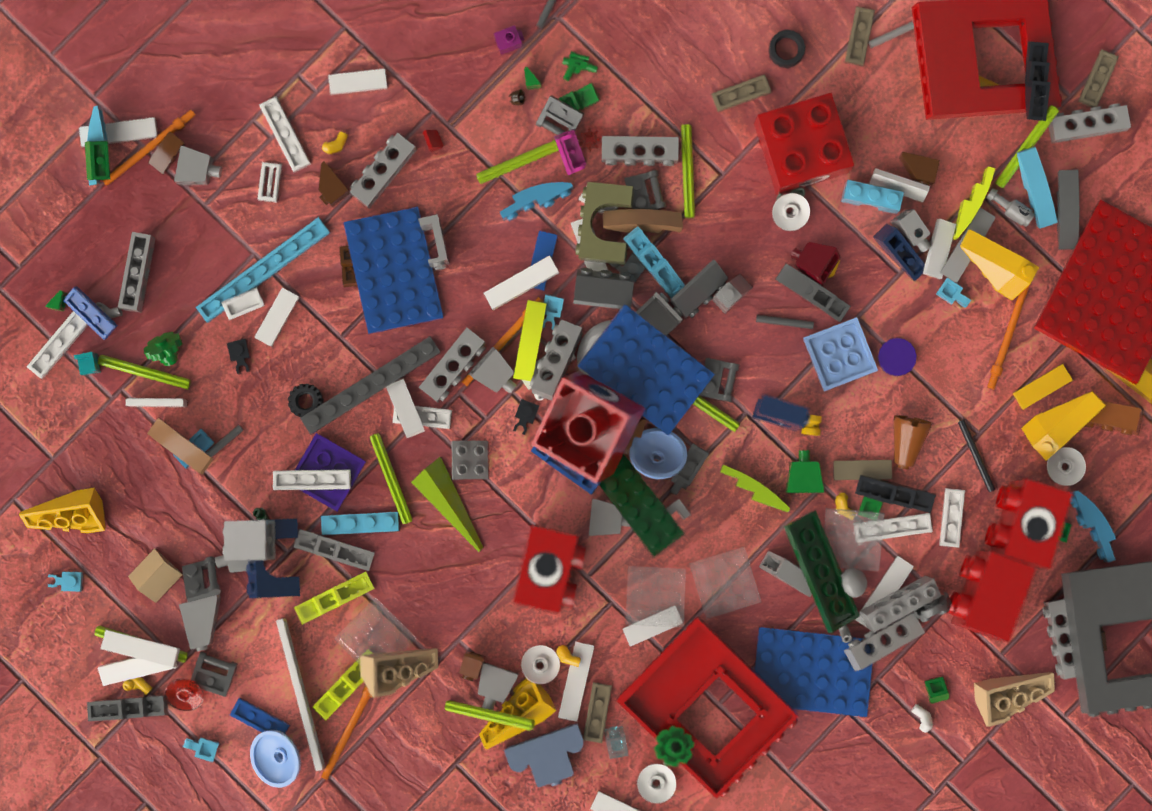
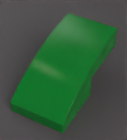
M593 83L558 98L579 111L601 101Z

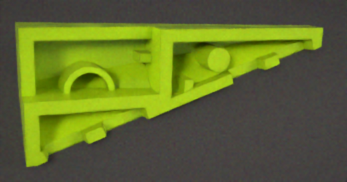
M439 457L411 483L480 552L484 547L443 460Z

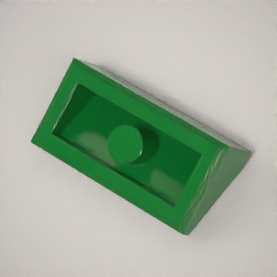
M108 141L85 142L87 180L110 179Z

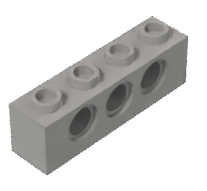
M1120 103L1109 105V108L1106 109L1094 107L1088 112L1076 110L1071 112V115L1064 116V113H1058L1048 127L1051 143L1053 144L1124 132L1131 128L1127 105L1121 106ZM1104 115L1111 118L1110 124L1104 121ZM1086 118L1092 121V127L1085 124ZM1066 122L1073 123L1074 130L1068 129Z
M398 132L395 136H390L386 142L387 146L383 151L379 150L372 165L368 164L362 172L364 175L360 180L356 179L350 186L351 195L369 209L417 151L416 147ZM398 151L399 156L396 159L389 158L390 152ZM381 165L387 167L386 172L383 174L377 173V169ZM369 180L375 181V185L371 189L365 187L366 182Z
M602 136V162H606V165H617V162H624L627 166H634L636 163H644L645 166H654L655 163H663V166H674V163H678L679 137ZM619 147H623L626 150V153L622 156L616 153V149ZM636 148H643L645 154L642 156L636 155ZM656 148H662L664 150V154L662 156H657L654 154V150Z
M132 232L118 307L122 310L142 313L156 239L152 235Z
M560 320L559 325L556 324L552 332V335H554L551 342L548 341L545 347V352L547 353L544 359H540L537 366L539 371L536 376L533 375L530 382L533 394L551 401L567 372L583 335L582 327L564 320ZM563 339L568 341V343L565 346H560L558 344V342ZM555 356L560 358V361L557 363L550 361ZM545 374H552L553 378L545 380L543 376Z
M466 328L419 388L436 402L444 401L450 394L448 391L452 385L456 386L462 379L460 377L464 370L467 372L472 367L474 357L476 355L479 357L486 349L484 347L485 341ZM467 346L471 348V354L465 357L461 355V349ZM456 361L459 363L458 370L450 371L449 364ZM444 376L447 378L445 386L437 385L439 377Z
M924 576L859 612L866 627L876 632L941 597V593L935 580Z
M1065 598L1044 602L1045 607L1042 608L1044 618H1047L1049 624L1047 626L1049 638L1052 637L1053 645H1051V651L1057 660V664H1055L1056 673L1062 679L1074 678L1076 674ZM1059 614L1063 616V623L1060 625L1055 621L1056 616ZM1063 633L1068 637L1065 644L1060 642V636ZM1069 652L1072 655V660L1066 663L1064 656Z
M913 612L876 632L870 631L864 634L865 638L861 641L856 639L848 644L849 648L845 649L844 652L854 670L858 671L925 632ZM898 626L902 629L901 636L897 633ZM882 635L886 637L885 645L881 642ZM866 644L870 646L869 654L865 652Z

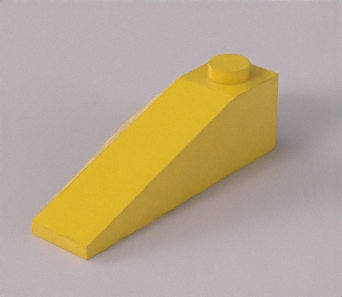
M95 488L77 490L19 513L27 528L50 530L52 527L63 528V531L68 532L70 529L81 530V533L99 532L106 529L103 502Z

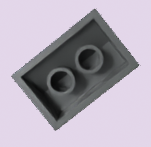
M713 259L671 298L670 303L682 313L685 319L688 317L692 319L700 311L698 307L701 304L707 305L713 299L712 294L727 284L728 277Z
M591 268L578 269L573 304L621 309L625 304L631 309L635 275L627 272L617 274L609 270L593 271Z

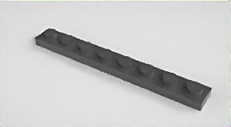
M428 337L300 419L310 435H312L441 352L432 338Z

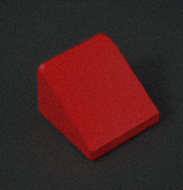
M437 130L423 131L431 152L443 148V143Z

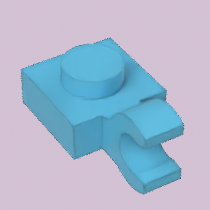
M946 278L936 293L937 296L951 305L954 301H957L964 308L971 301L960 293L963 288L949 278Z
M202 737L199 742L187 738L183 747L196 751L194 757L214 762L219 743Z

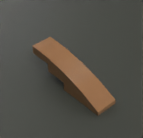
M621 209L603 211L602 213L603 228L630 233L638 226L642 231L660 234L662 229L681 232L683 229L682 213L651 209Z
M159 418L147 433L202 475L213 461V458Z

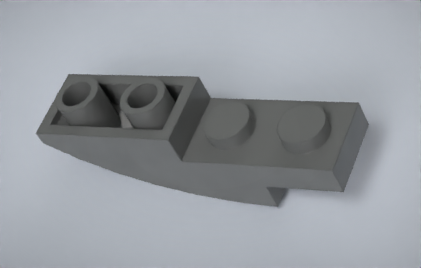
M786 263L775 278V280L838 322H841L851 307L836 295Z

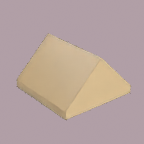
M154 548L128 577L138 591L157 603L183 574Z

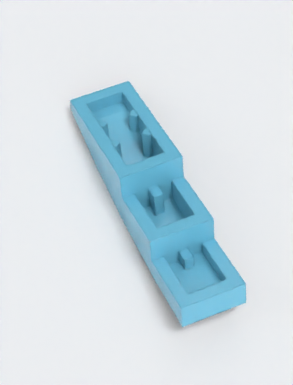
M97 105L93 107L87 141H108L102 106ZM89 180V185L101 184L100 180Z
M1036 147L1017 152L1023 186L1027 190L1030 207L1034 209L1037 227L1041 229L1058 223L1049 185Z
M638 226L623 238L670 298L685 286L668 261L663 258L654 244L649 241Z

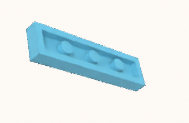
M398 512L321 516L322 535L399 531Z

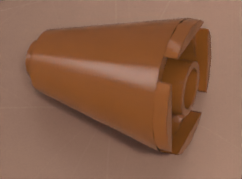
M905 415L894 416V463L898 464V468L909 469V467L914 466L932 425L930 421L916 417L914 419L908 418Z

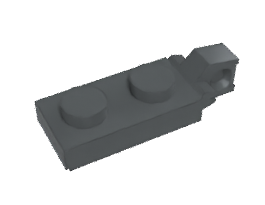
M692 444L687 452L684 468L677 475L673 476L671 480L675 483L670 490L672 494L677 495L681 488L686 490L690 486L708 457V452Z

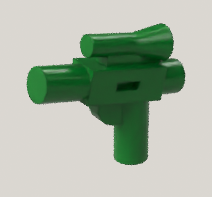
M571 50L570 57L563 58L562 64L568 65V68L562 79L569 82L573 73L579 74L582 70L596 73L598 66L585 62L589 61L590 57L577 54Z

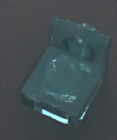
M613 726L605 729L604 733L609 759L629 756L623 726Z

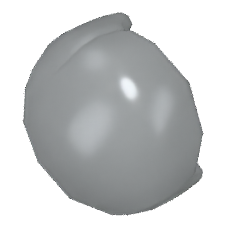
M845 569V573L841 575L844 591L853 598L861 596L867 588L865 574L859 569Z

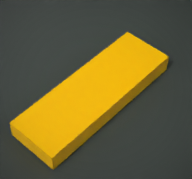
M1061 364L1012 394L1022 410L1073 380L1065 366Z

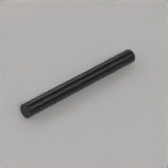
M965 419L957 422L988 492L996 490Z

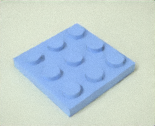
M857 317L803 338L823 391L878 371Z

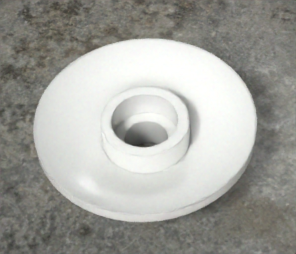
M787 193L776 200L772 209V216L774 222L781 229L794 231L806 224L810 216V207L803 196L797 193ZM791 207L793 209L792 212L787 214V209Z
M1063 447L1048 459L1047 471L1051 479L1057 484L1070 486L1083 478L1086 471V463L1079 451L1070 447ZM1063 463L1068 465L1067 470L1062 469Z
M543 645L528 649L521 661V669L524 676L536 684H546L552 681L557 676L560 668V661L555 651ZM537 663H542V664H543V668H542V669H538V668L536 667V664H537Z
M652 764L641 771L637 786L639 793L645 800L651 803H662L670 799L674 794L676 779L668 767L661 764ZM655 779L660 781L659 786L653 785Z

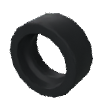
M783 30L773 36L768 52L774 64L782 68H791L800 63L805 54L806 46L800 34L793 30ZM789 38L796 42L798 53L793 59L784 60L777 55L776 45L781 39Z

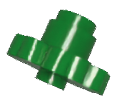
M166 332L150 340L147 343L148 346L143 350L147 359H152V361L160 360L164 366H171L178 361V347L183 343L178 333Z
M672 726L668 731L661 730L659 735L656 736L655 740L658 744L654 746L656 757L663 759L665 765L677 767L679 762L687 763L692 757L690 749L693 748L694 743L691 735L684 734L683 728Z

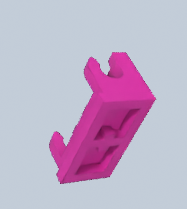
M574 129L554 136L567 174L571 175L585 169L586 162Z

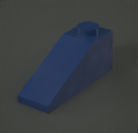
M885 224L873 238L889 257L913 281H916L923 274L925 263L897 228Z

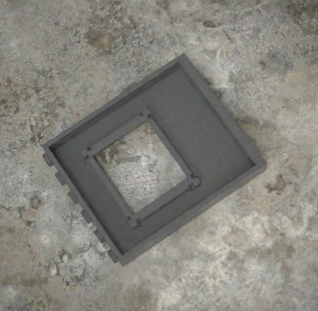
M1152 561L1061 573L1081 713L1088 714L1089 717L1101 716L1100 712L1106 711L1107 714L1119 713L1120 709L1136 711L1137 707L1143 706V709L1152 708V673L1107 679L1100 626L1152 619Z

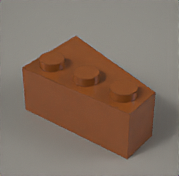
M1103 401L1106 406L1085 425V427L1089 428L1098 426L1101 427V430L1113 432V430L1120 431L1121 434L1139 436L1144 413L1141 408Z

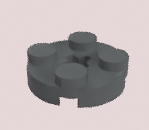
M944 592V595H941V597L913 612L921 622L929 621L932 616L947 613L950 610L951 599L948 593Z

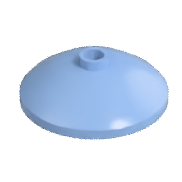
M659 428L644 430L641 438L635 437L633 439L629 455L633 466L641 474L653 479H667L677 475L684 468L687 460V449L682 439L675 433L671 432L668 436Z
M276 730L264 731L253 740L250 749V759L258 777L273 787H285L291 784L297 778L301 764L299 752L293 741L284 733Z

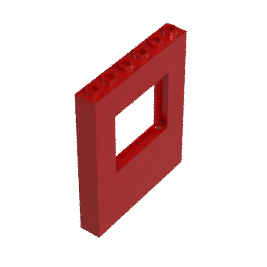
M941 0L918 2L911 7L926 120L1026 113L1025 83L980 86L973 29L1019 26L1025 73L1028 42L1049 43L1047 62L1050 63L1048 82H1051L1048 108L1051 105L1056 108L1061 107L1060 79L1056 70L1057 58L1054 55L1055 42L1051 32L1052 21L1049 17L1050 4L1048 0Z
M699 616L616 699L654 738L659 735L661 730L668 731L672 726L683 728L684 734L691 735L694 743L693 748L690 749L692 757L687 763L680 764L716 799L719 796L724 797L730 791L729 786L733 782L737 784L744 776L742 773L747 768L751 770L757 763L756 759L760 755L765 756L771 749L770 745L774 741L776 743L779 742L785 735L783 732L788 727L790 729L793 728L798 722V713ZM720 677L757 715L714 756L677 718Z

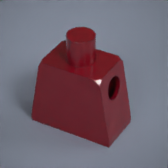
M813 242L807 243L803 250L794 248L791 253V258L796 260L795 265L798 271L822 287L841 258L836 247Z

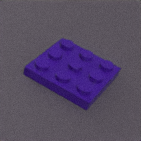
M316 433L295 470H351L352 488L366 461ZM351 489L300 491L338 512Z

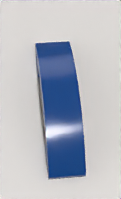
M533 447L531 450L532 453L591 495L602 482L600 481L596 484L536 447Z

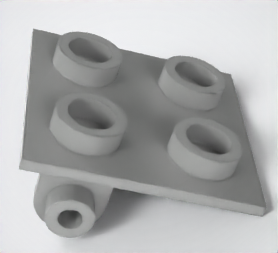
M451 441L452 479H488V441Z

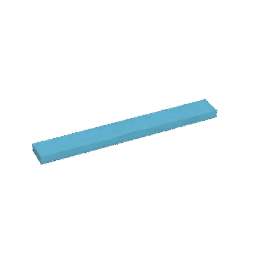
M319 217L199 304L196 309L205 321L209 323L225 311L221 303L222 301L258 287L329 235L330 231Z

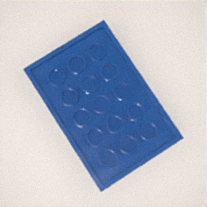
M418 207L343 222L368 334L443 319L433 269L428 263L430 256L424 230H422L419 222L421 217Z
M625 304L578 364L580 369L596 381L605 384L644 407L645 410L642 416L668 436L715 375Z
M759 627L754 671L793 709L867 717L872 664L862 670L855 671L844 652L845 649L849 648V643H844L841 636ZM852 637V640H851L850 642H852V641H854V640H856V639H858L859 641H861V640L864 639V638ZM866 644L865 652L869 654L870 646Z

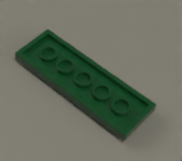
M623 454L614 474L602 480L599 486L651 555L655 557L684 536L685 533Z
M816 510L810 511L783 526L828 633H833L860 617L853 598L844 591L842 585L843 578L841 577L842 571Z

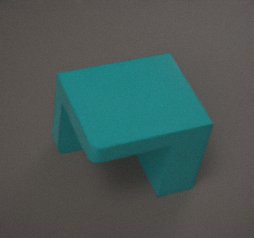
M88 352L74 355V359L78 360L81 376L101 372L97 353Z

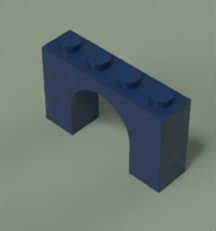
M763 394L761 399H757L752 418L796 432L808 425L811 414H808V408Z
M271 519L275 520V539L298 538L297 519ZM248 560L246 572L249 578V583L247 584L249 598L300 596L299 577H275L265 569L263 560Z

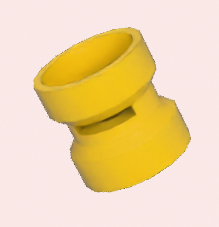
M811 415L808 425L802 428L801 434L820 436L821 429L819 424L822 422V416Z

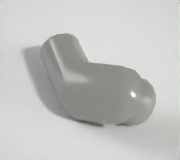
M100 302L95 303L111 319L122 316V310L119 307L110 309Z
M847 625L841 627L839 632L842 641L849 643L852 640Z

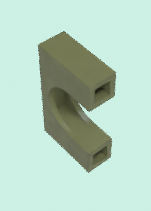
M587 182V187L583 188L582 197L585 198V206H581L580 217H583V222L578 227V236H581L580 243L576 245V255L582 261L626 265L627 243L599 239L593 233L592 222L597 212L606 207L632 209L634 187Z

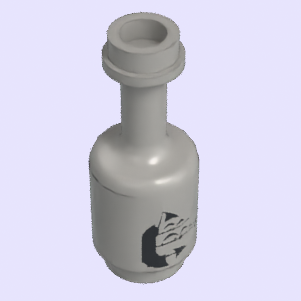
M992 188L986 198L989 201L994 200L1005 208V215L1020 226L1024 225L1027 227L1035 216L1032 210L1016 199L1009 202L997 194V189Z

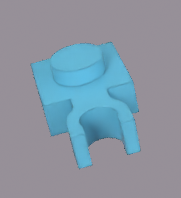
M546 294L544 303H547L545 310L547 317L543 321L542 328H545V323L550 321L552 323L551 330H553L556 324L554 317H561L564 298Z
M62 572V577L48 574V577H54L56 580L55 584H48V587L61 585V591L82 592L83 572Z

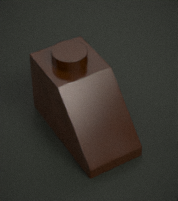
M907 152L900 154L899 160L913 181L927 186H932L935 183L940 160Z
M325 161L321 163L318 189L322 195L319 197L325 205L330 204L334 207L348 196L350 192Z
M467 650L459 671L460 674H463L462 678L469 681L478 679L486 656Z

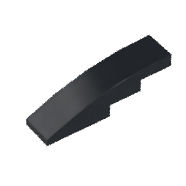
M1028 42L1025 103L1026 118L1029 120L1046 121L1051 82H1048L1050 63L1047 62L1049 43Z
M860 475L855 494L888 504H896L910 509L914 508L927 513H931L936 494L863 475Z

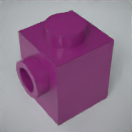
M515 25L494 33V38L501 55L522 47L521 41L524 38L521 30H517Z

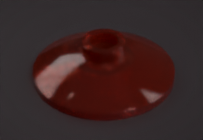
M181 678L173 680L167 685L165 697L172 707L181 711H191L197 709L202 704L204 692L195 681Z

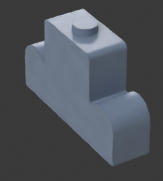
M578 723L506 747L504 752L513 771L522 772L530 765L537 787L548 784L556 786L563 783L562 779L573 776L574 770L567 751L571 753L579 752L583 747V737Z

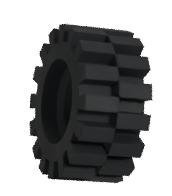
M310 384L295 386L293 391H290V396L288 397V407H290L292 413L300 418L324 402L323 395L319 389ZM303 394H309L313 398L312 406L307 409L299 405V398Z

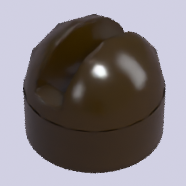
M522 90L513 91L509 95L511 97V104L519 106L525 103V95Z

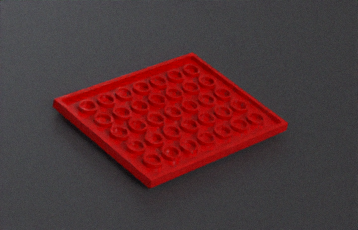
M1100 199L1048 298L1034 329L1135 385L1139 383L1152 356V227Z

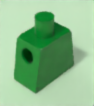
M799 450V462H790L786 493H824L819 462H810V450Z

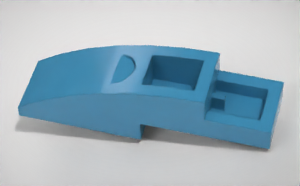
M552 182L522 190L512 195L515 203L500 211V215L504 221L507 219L512 221L519 216V212L523 210L526 212L534 208V203L536 202L540 208L544 206L549 208L555 204L554 200L559 197L563 199L572 193L573 185L567 182Z
M1072 491L1070 503L1073 508H1076L1078 513L1076 515L1077 522L1083 529L1091 527V538L1094 542L1096 541L1099 548L1097 549L1098 557L1103 562L1116 560L1109 541L1115 540L1116 537L1107 519L1090 499L1079 491Z

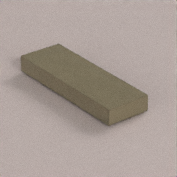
M856 6L844 63L858 66L864 65L875 10Z
M1102 49L1100 50L1079 97V103L1091 108L1098 106L1119 56Z
M764 74L712 93L711 96L717 112H721L768 95L772 91Z
M892 460L833 461L834 480H859L860 475L877 479H892Z
M593 682L583 740L602 743L612 685Z

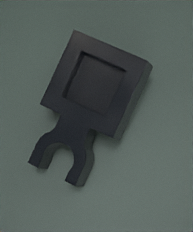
M242 339L227 343L231 362L237 361V374H241V366H245L246 372H250L249 365L245 361V359L251 358L247 340Z
M521 399L515 418L520 420L514 426L513 431L516 432L517 427L522 426L524 427L522 435H525L527 422L533 424L540 406Z

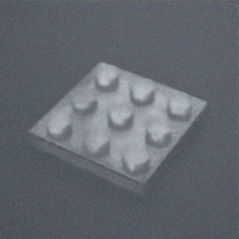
M826 508L824 531L840 568L879 571L884 513Z
M745 547L689 563L706 619L761 602Z
M628 566L626 625L684 627L686 569Z
M376 597L334 638L359 664L361 655L405 651L416 639Z

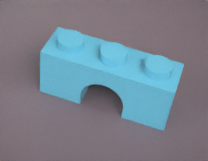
M847 180L844 185L841 202L857 206L870 205L877 207L880 211L897 214L901 208L904 192Z

